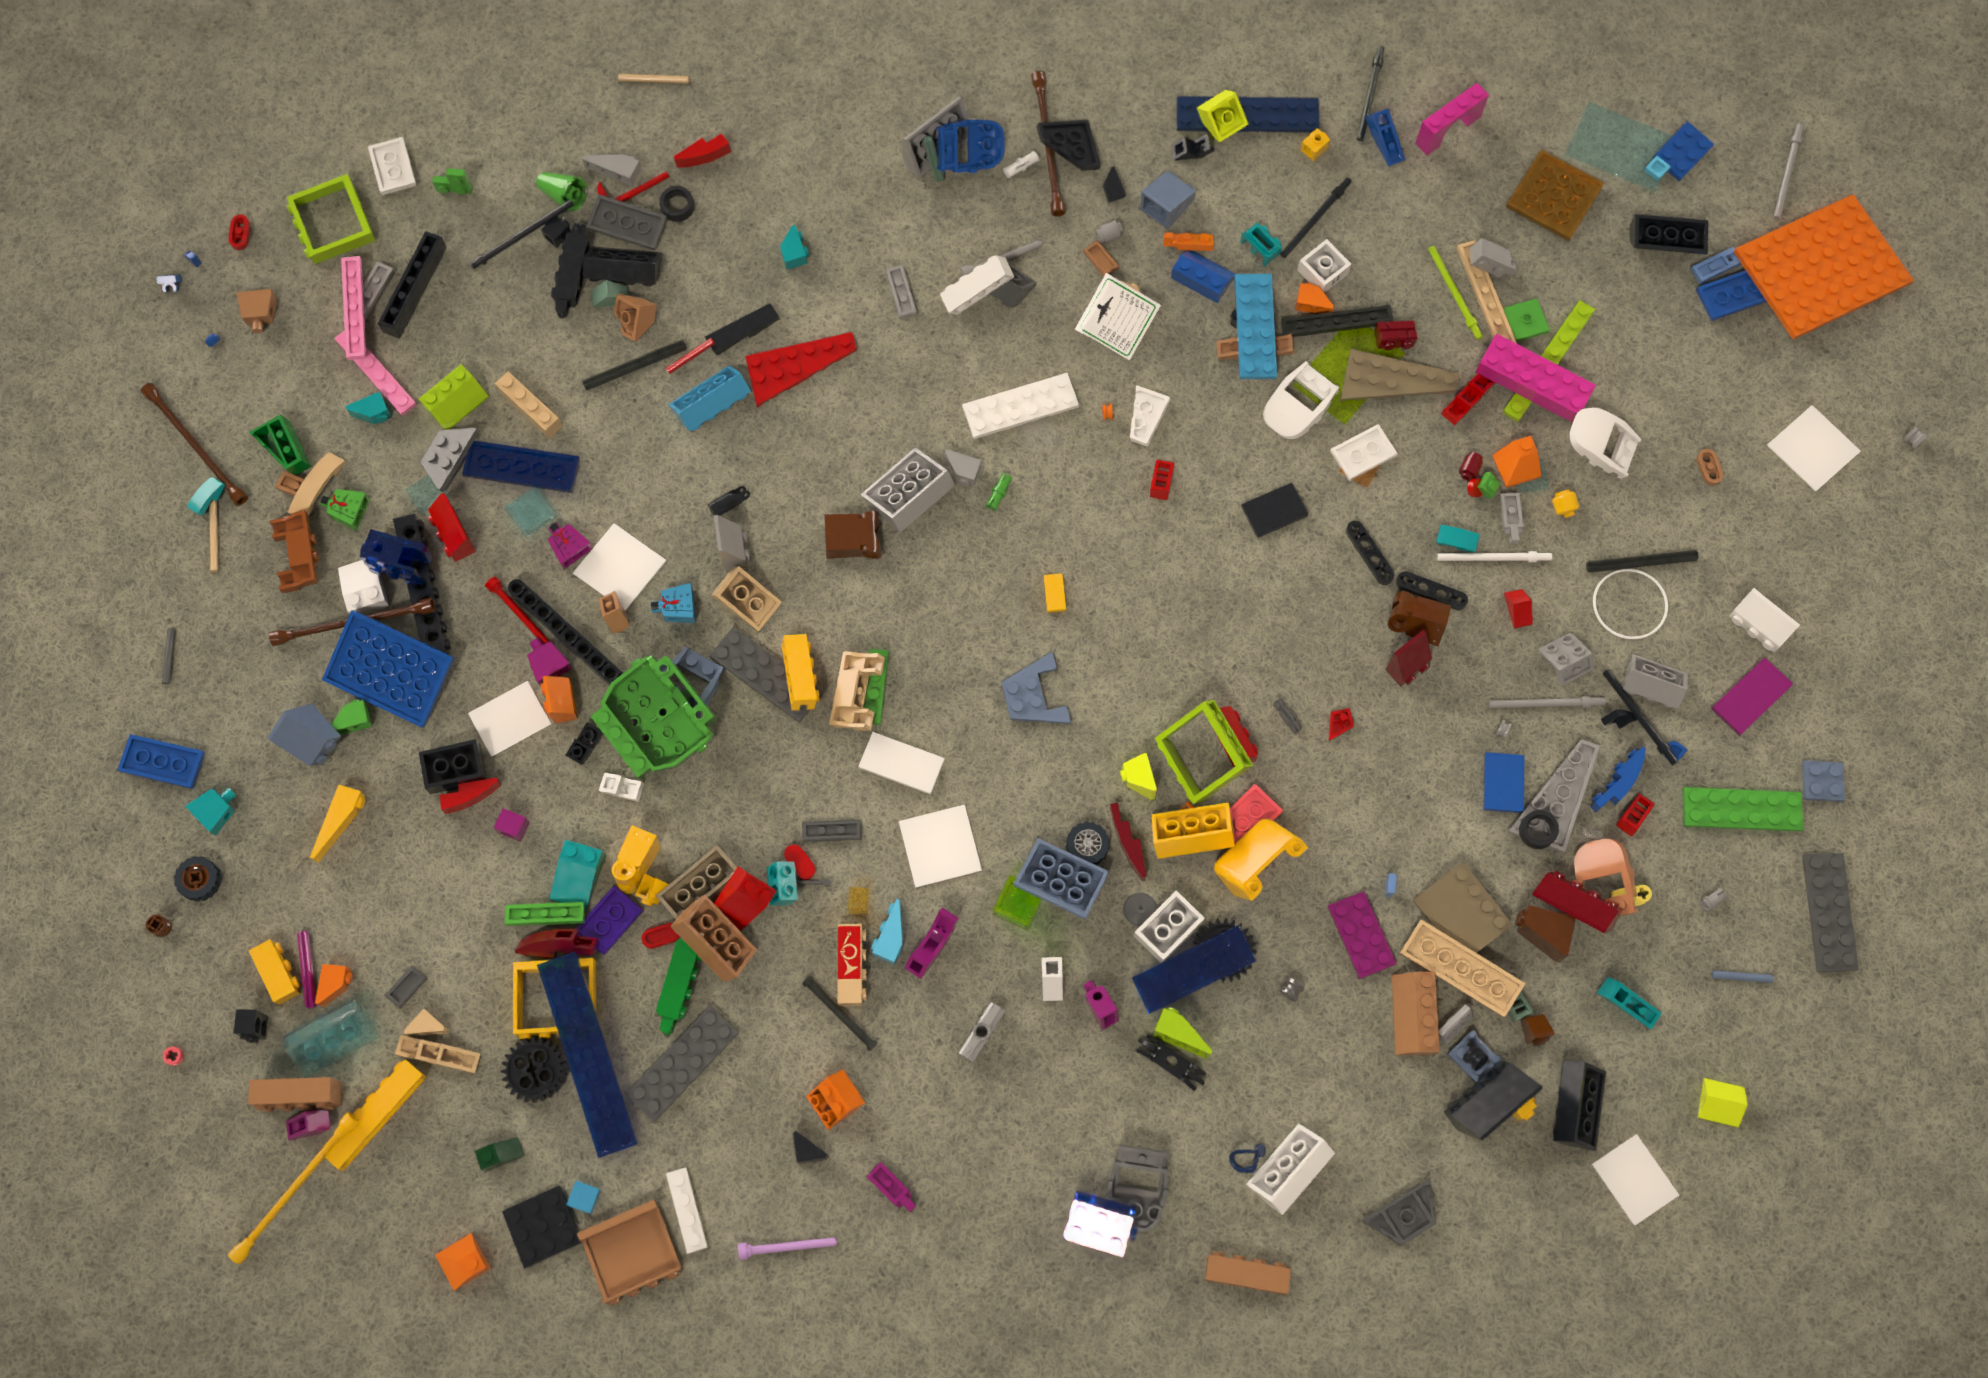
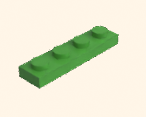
M869 649V654L878 653L884 656L885 660L882 676H869L863 709H869L874 712L872 725H881L889 652L888 650Z
M584 902L506 905L505 925L585 923L586 904Z

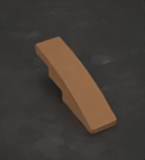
M1292 334L1275 337L1276 356L1294 354ZM1237 337L1217 341L1218 359H1238Z

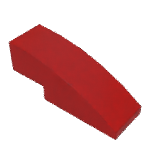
M720 133L708 142L702 137L673 156L677 168L698 166L727 155L731 152L729 142Z
M496 777L458 784L459 792L440 795L441 810L445 814L468 808L491 795L501 786V782Z

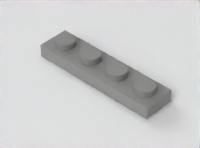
M380 262L375 264L363 284L365 321L395 272L393 268Z

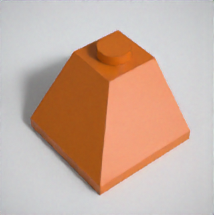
M1531 436L1512 441L1492 455L1506 488L1532 481L1542 476L1538 450Z
M472 1233L435 1255L454 1291L491 1269Z

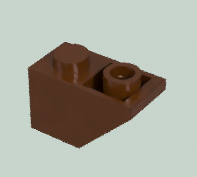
M1544 1014L1527 1017L1520 1021L1526 1044L1532 1043L1533 1047L1544 1045L1545 1042L1550 1041V1037L1555 1035Z

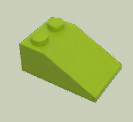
M1170 1007L1168 1010L1164 1008L1154 1030L1153 1037L1208 1060L1212 1054L1211 1048L1186 1019L1179 1015V1011Z

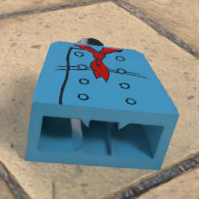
M691 583L662 590V601L651 602L652 613L662 612L666 622L696 623L694 593Z

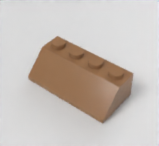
M705 894L686 908L671 925V928L723 982L737 978L757 951L751 942Z
M1410 972L1392 975L1395 1055L1438 1054L1439 1034L1435 972Z

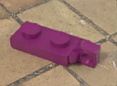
M881 1162L866 1176L899 1209L904 1206L909 1212H912L916 1208V1205L910 1200L912 1194L909 1192V1189Z

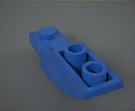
M1644 747L1639 750L1635 748L1627 756L1629 760L1626 763L1621 761L1614 768L1616 771L1612 775L1614 780L1606 786L1608 791L1604 794L1600 792L1592 799L1595 803L1591 808L1595 812L1602 808L1609 800L1616 805L1628 793L1641 771L1646 751Z

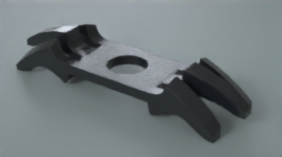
M1150 1034L1146 1036L1158 1045V1048L1143 1039L1138 1040L1140 1044L1154 1054L1151 1055L1139 1048L1136 1051L1137 1053L1165 1069L1194 1092L1197 1088L1187 1078H1184L1185 1076H1188L1202 1086L1205 1084L1199 1076L1190 1070L1192 1068L1202 1076H1205L1206 1073L1202 1069L1168 1048L1160 1040ZM1169 1056L1177 1059V1065L1173 1068L1166 1065V1058Z

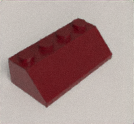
M1556 870L1548 872L1532 894L1604 934L1613 930L1623 910L1618 907L1620 904L1611 899L1607 901L1601 898L1599 892L1592 889L1588 891L1582 888L1583 884L1575 880L1571 882L1565 879V875Z

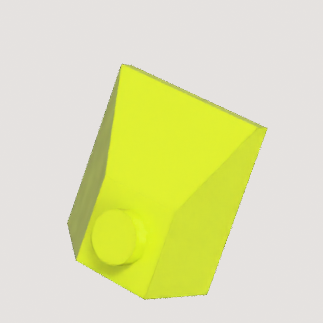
M1147 753L1123 763L1122 770H1120L1122 782L1126 781L1127 787L1150 800L1155 799L1157 788Z

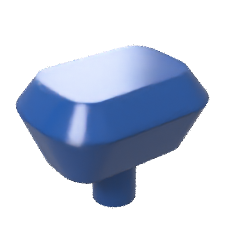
M217 334L207 335V346H214L219 342L220 337Z

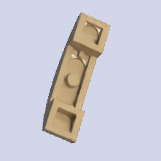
M330 452L321 458L299 487L288 513L292 515L295 512L305 510L309 516L314 509L313 503L332 475L336 477L346 461Z

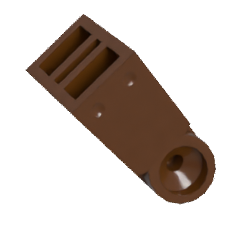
M869 511L861 515L824 514L826 559L861 556L872 559L881 558V544L876 535L880 527L878 511Z
M1401 591L1394 598L1392 611L1388 619V627L1394 632H1405V635L1413 638L1424 630L1428 643L1438 647L1447 626L1451 605L1420 596L1414 598L1409 592Z

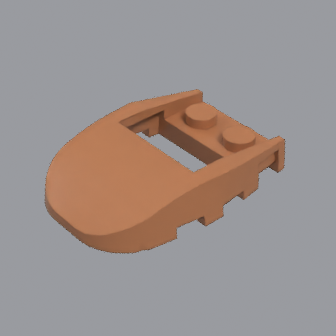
M1600 839L1588 842L1580 847L1574 858L1576 881L1583 884L1582 888L1585 889L1583 881L1621 873L1626 894L1606 898L1605 900L1611 899L1620 904L1618 907L1623 910L1619 917L1638 913V909L1635 908L1634 897H1637L1634 884L1635 874L1634 869L1630 866L1626 849L1620 842L1613 839Z

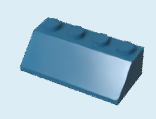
M728 365L668 405L682 425L688 431H693L700 428L701 424L705 421L714 419L720 411L729 409L737 400L740 401L746 398L751 390L741 373Z

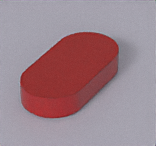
M795 844L785 849V860L787 862H794L796 875L802 880L813 878L816 872L815 866L803 849Z
M666 923L647 929L642 934L641 940L646 948L655 949L678 941L680 936L671 928L673 923Z

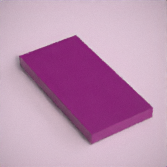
M1764 657L1711 709L1740 736L1793 683Z

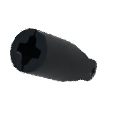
M740 486L707 505L713 516H721L748 499L750 492L744 486Z

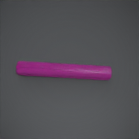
M301 931L297 933L304 1003L307 1009L317 1007V1004H315L316 992L310 939L307 931Z

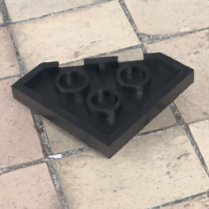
M1088 120L1042 122L1037 124L1040 142L1082 171L1100 169L1101 164Z

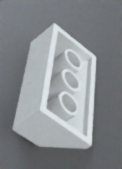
M1298 1123L1246 1185L1270 1207L1283 1215L1333 1157L1335 1152L1324 1139Z

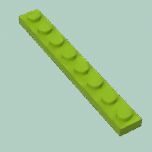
M1579 300L1541 357L1558 365L1595 309ZM1515 393L1502 413L1519 422L1532 401Z

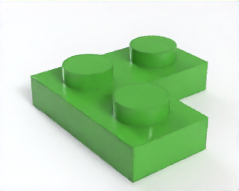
M447 168V177L433 176L432 183L436 191L440 193L456 192L460 195L472 193V185L466 171L463 169Z

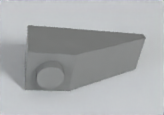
M614 154L582 157L585 168L629 186L634 185L642 170L640 161L634 156Z

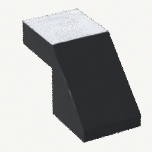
M1208 133L1195 141L1183 137L1171 144L1175 161L1199 159L1214 152L1213 138Z

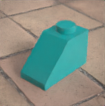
M380 391L345 406L350 416L373 424L384 423L388 418L392 417Z

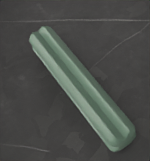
M930 135L928 137L925 136L923 143L936 182L943 181L944 174L937 169V166H939L938 154L933 137Z

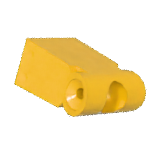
M631 825L621 847L617 861L612 866V874L616 884L625 894H632L637 891L644 874L649 870L661 848L656 835Z

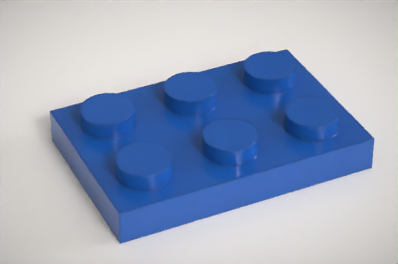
M1687 121L1652 159L1658 156L1671 167L1668 172L1680 181L1714 146V143Z

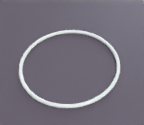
M1620 569L1609 573L1598 583L1593 595V608L1599 622L1610 633L1624 639H1642L1654 634L1663 625L1668 613V601L1664 589L1651 575L1636 569ZM1626 571L1637 572L1650 578L1660 588L1665 600V613L1661 623L1650 633L1636 637L1624 636L1608 628L1601 620L1596 608V595L1601 584L1613 574Z

